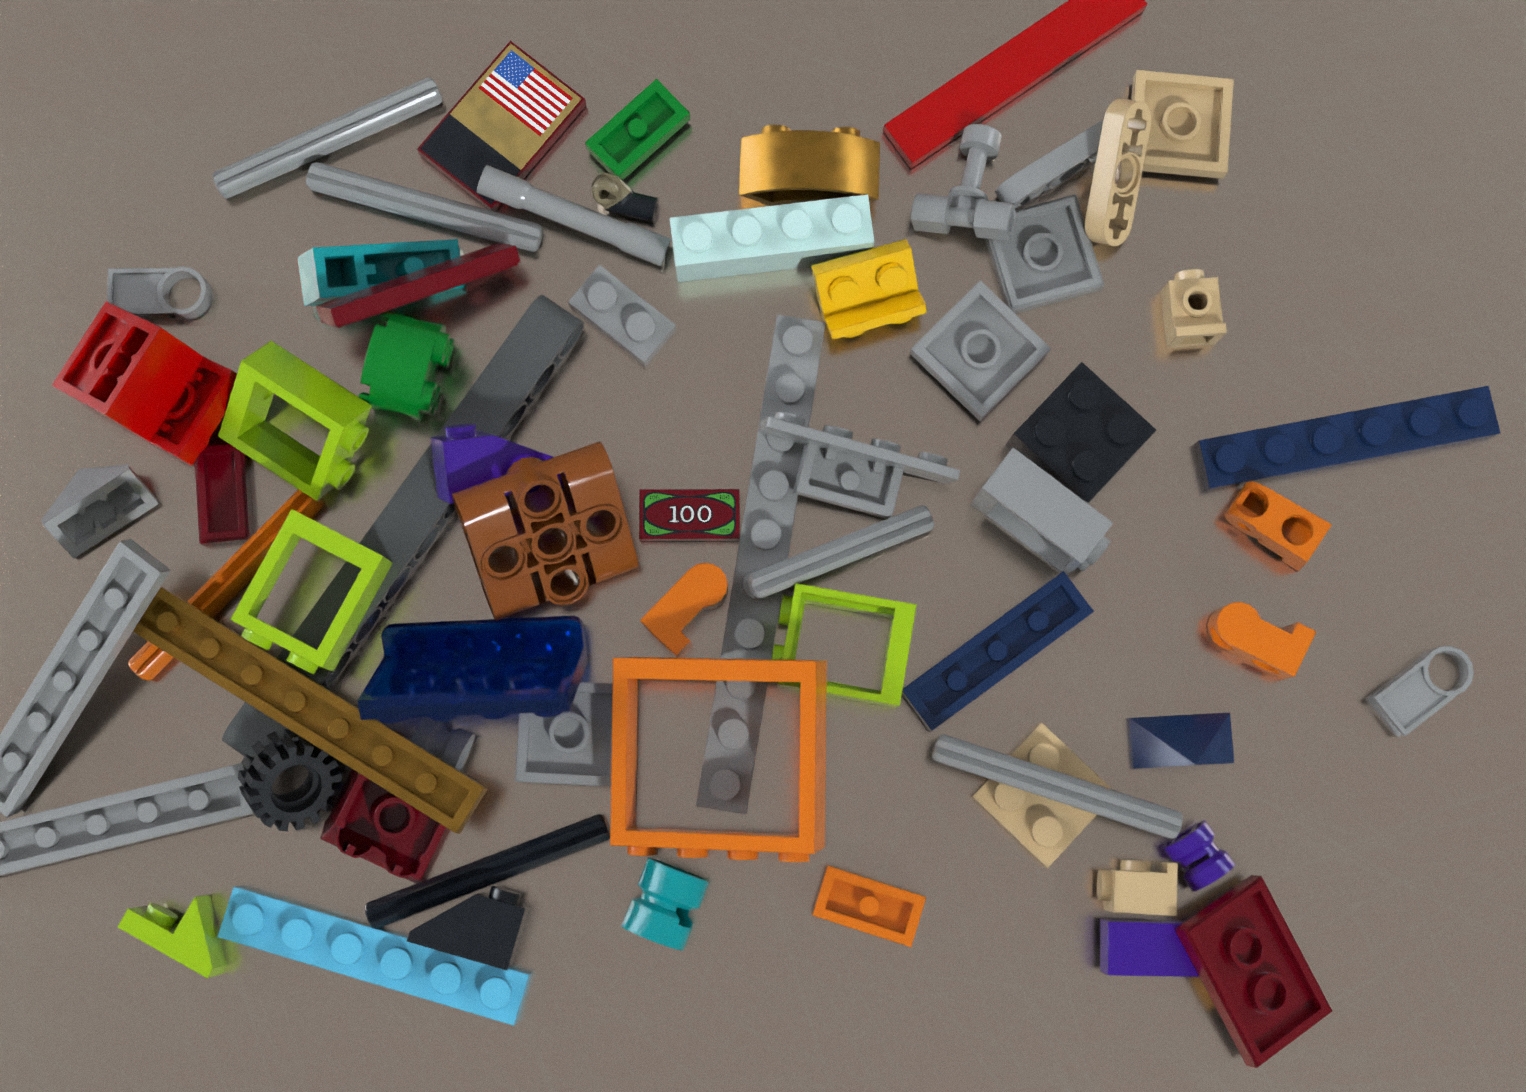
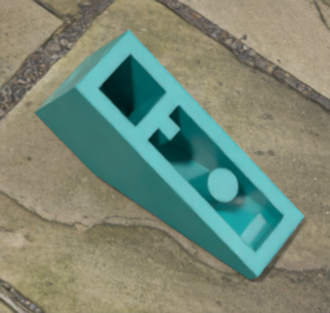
M458 239L313 247L297 257L304 306L319 305L459 257ZM464 284L445 291L463 289Z

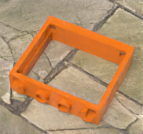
M675 657L613 658L610 846H627V854L634 856L658 855V848H677V856L683 858L708 857V850H727V858L732 860H755L759 858V852H778V860L783 862L809 861V854H815L825 848L827 660ZM638 679L800 682L799 834L636 828Z

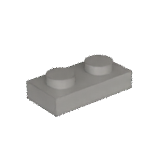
M601 265L594 270L568 301L569 306L645 367L676 331V325Z

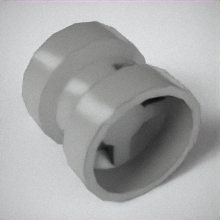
M427 713L419 722L411 737V741L460 771L469 755L475 734L462 728L449 732L450 728L445 727L442 719Z

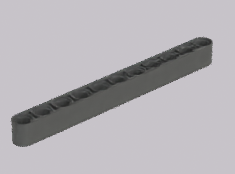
M543 294L538 296L518 321L437 436L446 435L445 427L476 424L477 431L489 433L507 440L579 339L585 322ZM431 444L359 543L384 556L393 564L334 672L320 666L315 674L303 670L286 660L291 651L285 648L277 657L328 690L456 512L454 503L449 504L437 498ZM345 562L296 630L293 637L318 649L361 569ZM245 702L226 728L222 741L243 756L247 754L255 757L257 754L251 746L258 740L264 747L270 744L267 735L276 732L280 739H284V729L288 728Z

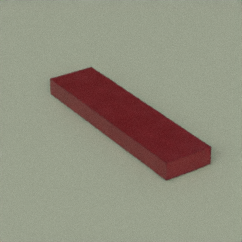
M497 243L316 305V309L321 323L340 328L517 266L521 261L516 245Z

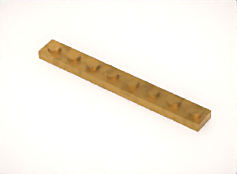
M162 586L133 630L140 637L456 834L462 832L488 790L482 784L256 644L242 638L235 631Z

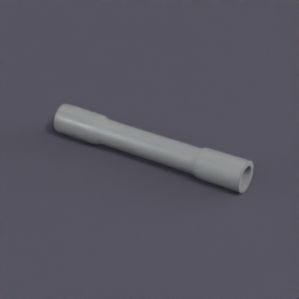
M489 165L485 166L476 192L516 209L528 210L613 244L623 252L658 266L662 265L671 242V238L633 223H624L534 187L524 179Z

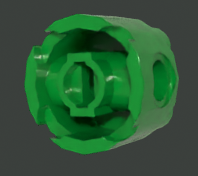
M393 310L385 311L380 316L381 320L387 325L386 327L378 324L375 325L360 383L370 386L369 394L365 392L359 393V398L372 405L371 409L400 412L412 417L416 421H421L425 414L435 416L442 394V387L437 386V383H435L439 366L448 368L455 339L450 338V334L446 333L445 324L416 320Z

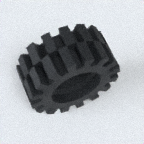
M284 729V739H280L277 733L273 732L267 735L270 742L267 746L264 747L259 740L251 746L257 755L251 757L245 754L241 761L246 770H239L238 780L242 784L239 788L257 818L261 819L264 825L271 828L275 824L279 831H288L289 822H291L297 831L305 829L303 820L308 817L313 824L320 821L321 818L317 811L321 808L328 813L331 811L334 805L328 797L339 798L341 789L336 782L342 781V775L337 768L339 765L333 756L298 736L293 731ZM296 765L307 767V778L299 788L290 793L280 795L272 791V784L282 771Z

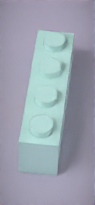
M868 194L670 218L678 282L811 267L815 264L872 249L875 243Z

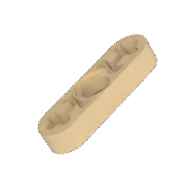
M1119 98L1114 100L1105 112L1085 218V232L1092 242L1119 246L1130 234L1152 120L1148 105L1142 101ZM1121 161L1120 177L1115 184L1116 168Z

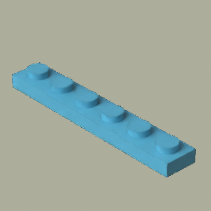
M241 886L233 887L217 936L513 1026L517 1022L531 976L530 972L512 967L509 970H503L407 942L408 936L382 928L374 929L366 923Z

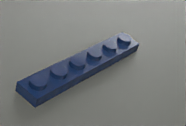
M1489 386L1203 439L1197 441L1194 445L1204 489L1207 492L1244 485L1248 481L1260 482L1492 438L1500 434V429Z

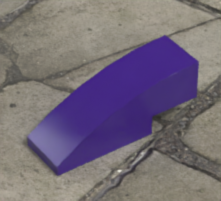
M1100 919V972L1106 975L1199 977L1174 930L1185 921Z

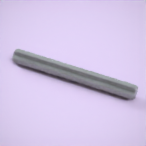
M431 77L424 78L219 169L213 173V181L217 190L224 198H231L440 105L442 96L435 81Z
M318 162L310 165L306 176V185L315 192L498 243L516 245L517 248L530 252L537 251L541 244L543 230L539 224Z
M945 734L939 735L932 753V758L936 762L1169 839L1176 838L1181 830L1183 814L1179 811Z

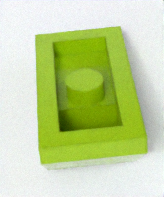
M209 895L196 896L179 924L175 923L178 918L175 913L163 906L150 903L148 907L128 908L117 926L205 978L222 974L227 966L221 938L217 937L219 928L213 903Z

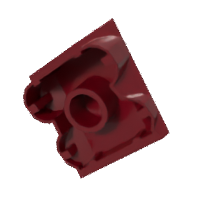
M352 769L329 817L324 822L320 839L338 847L340 852L353 858L360 857L386 869L395 876L405 878L417 884L421 881L446 827Z

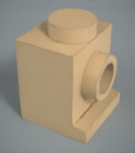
M1189 269L1175 273L1174 280L1168 281L1160 291L1166 348L1215 345L1227 333L1226 323H1223L1218 277L1205 278L1204 271L1201 269ZM1200 298L1201 310L1193 309L1189 305L1188 299Z
M1120 860V870L1099 869L1097 874L1098 900L1105 901L1104 910L1113 913L1177 916L1178 863L1156 861V871H1152V861Z

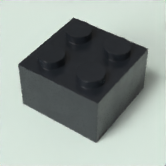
M1081 362L1013 433L1006 446L1010 450L1015 448L1086 503H1089L1156 432V429Z

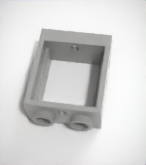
M1015 448L1011 449L971 502L974 508L1060 573L1064 571L1066 575L1076 568L1084 572L1090 564L1094 565L1111 543L1104 535L1113 522Z

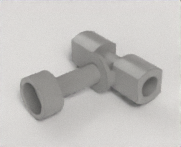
M971 124L964 128L959 149L962 154L967 156L961 185L952 187L949 190L948 196L917 193L911 211V222L915 231L948 234L951 226L974 228L976 238L1011 240L1016 220L1013 203L988 201L987 195L980 190L986 161L994 160L998 156L1002 135L998 130L983 124Z

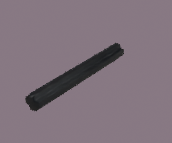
M594 815L367 902L365 904L367 920L372 928L377 929L607 841L610 838L607 822L603 815Z

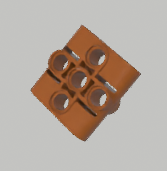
M600 441L545 461L535 457L521 458L510 466L506 475L452 494L485 598L495 621L548 601L563 606L573 604L581 599L586 593L588 586L639 568L615 474L608 454ZM558 474L560 475V479H561V482H562V486H563L564 491H562L560 482H559V480H558V477H557ZM542 485L537 491L526 494L532 487ZM505 493L509 494V498L513 509L511 510L509 508ZM602 510L595 517L589 518L593 513ZM554 528L550 533L540 536L544 531ZM505 546L503 550L492 553L496 548ZM582 554H583L585 563H586V565H587V568H586V569H585V565H584V562H583ZM565 570L562 574L555 576L558 572ZM531 573L534 574V577H535L536 582H537V585H538L537 587H534V584H533V581H532V578H531V575H530Z

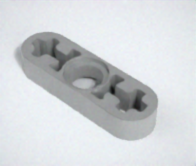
M1103 120L1005 180L995 190L1001 202L1013 203L1015 210H1019L1096 163Z

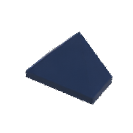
M1230 712L1128 718L1132 769L1234 763Z

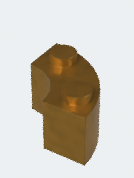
M783 125L764 126L761 129V134L741 138L739 195L769 206L867 194L869 202L879 200L880 142L860 137V131L852 127H838L829 132L791 130Z

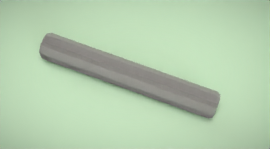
M918 506L755 571L747 576L748 587L755 599H762L792 587L795 583H802L931 531L934 528L933 518L926 506Z

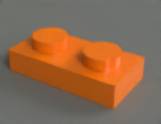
M827 865L812 916L912 947L926 897Z

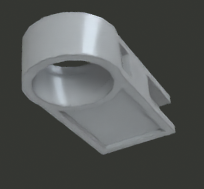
M183 266L176 268H108L107 302L142 319L194 320L204 315L212 304L213 293L211 286L200 273L192 268ZM186 278L197 279L201 286V293L197 302L186 309L173 308L170 305L169 295L175 283Z
M1452 646L1430 649L1368 697L1367 700L1396 737L1400 735L1406 736L1470 686L1474 675L1473 664L1468 655L1461 649ZM1443 653L1449 655L1455 660L1459 668L1458 682L1451 690L1439 689L1432 683L1429 677L1428 667L1436 654Z

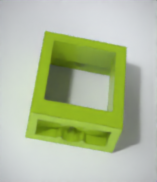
M270 341L241 360L218 437L318 501L333 488L337 490L343 488L351 478L355 470V465L351 461L354 452L360 448L368 435L369 428L365 426L372 405L275 342ZM274 394L330 430L321 456L265 421Z
M291 509L230 620L245 627L241 634L242 638L266 650H269L274 642L291 651L286 660L301 669L315 674L320 666L334 672L393 562ZM300 538L361 569L318 649L257 618Z
M795 583L793 596L783 594L778 624L786 625L788 629L785 646L774 644L772 659L795 660L805 604L890 618L879 690L827 681L826 696L891 708L900 706L917 604ZM778 682L777 687L800 691V682Z

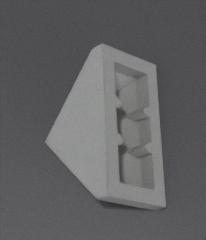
M128 464L78 469L41 521L42 525L74 559L157 506L159 502Z

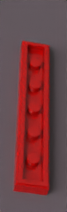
M1068 0L884 124L883 131L908 166L913 168L963 134L966 126L978 124L1142 13L1147 3L1145 0Z

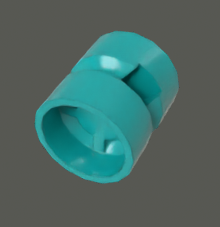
M648 857L637 884L642 891L641 897L631 899L621 927L645 939L683 951L694 923L689 917V912L700 908L710 881L686 870Z

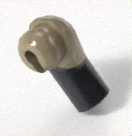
M602 173L595 177L592 182V197L605 210L654 222L659 202L658 197L634 192L618 175L613 173Z

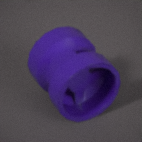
M1206 820L1186 828L1176 838L1170 839L1163 846L1170 860L1178 862L1183 868V879L1192 892L1215 882L1235 866L1227 851L1219 849L1213 841L1214 832Z

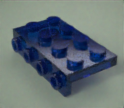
M577 616L507 618L497 621L495 619L389 624L381 634L384 657L357 700L360 719H379L383 723H398L407 718L430 717L434 721H449L459 716L482 715L486 719H501L510 714L534 713L538 717H553L562 712H569L588 663L583 622Z

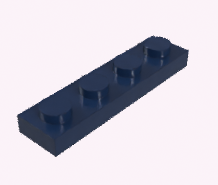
M1063 571L904 687L902 694L931 732L1084 620L1094 610Z

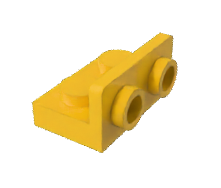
M906 239L811 266L821 316L824 322H826L825 325L833 339L856 337L863 334L866 330L887 324H902L915 316L927 312L926 303L918 290L912 249Z

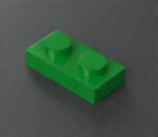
M656 78L585 142L586 149L609 173L616 174L624 180L690 120V112Z

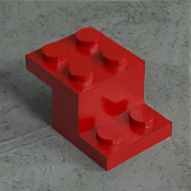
M106 301L51 386L92 408L139 438L192 466L199 454L208 445L211 435L225 415L237 373L202 356L163 328Z

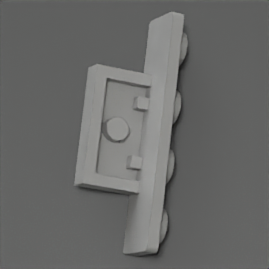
M776 412L775 418L767 417L760 421L758 432L804 444L793 493L888 519L893 515L903 472L945 484L958 481L960 470L948 467V459L943 456L919 452L918 458L901 454L899 453L901 446L896 443L872 439L869 445L852 440L853 432L836 426L825 425L823 431L805 427V419L794 414Z

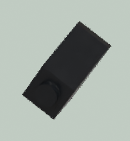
M492 886L489 894L484 892L475 894L409 932L407 942L503 970H509L515 964L531 906L519 903L522 894Z

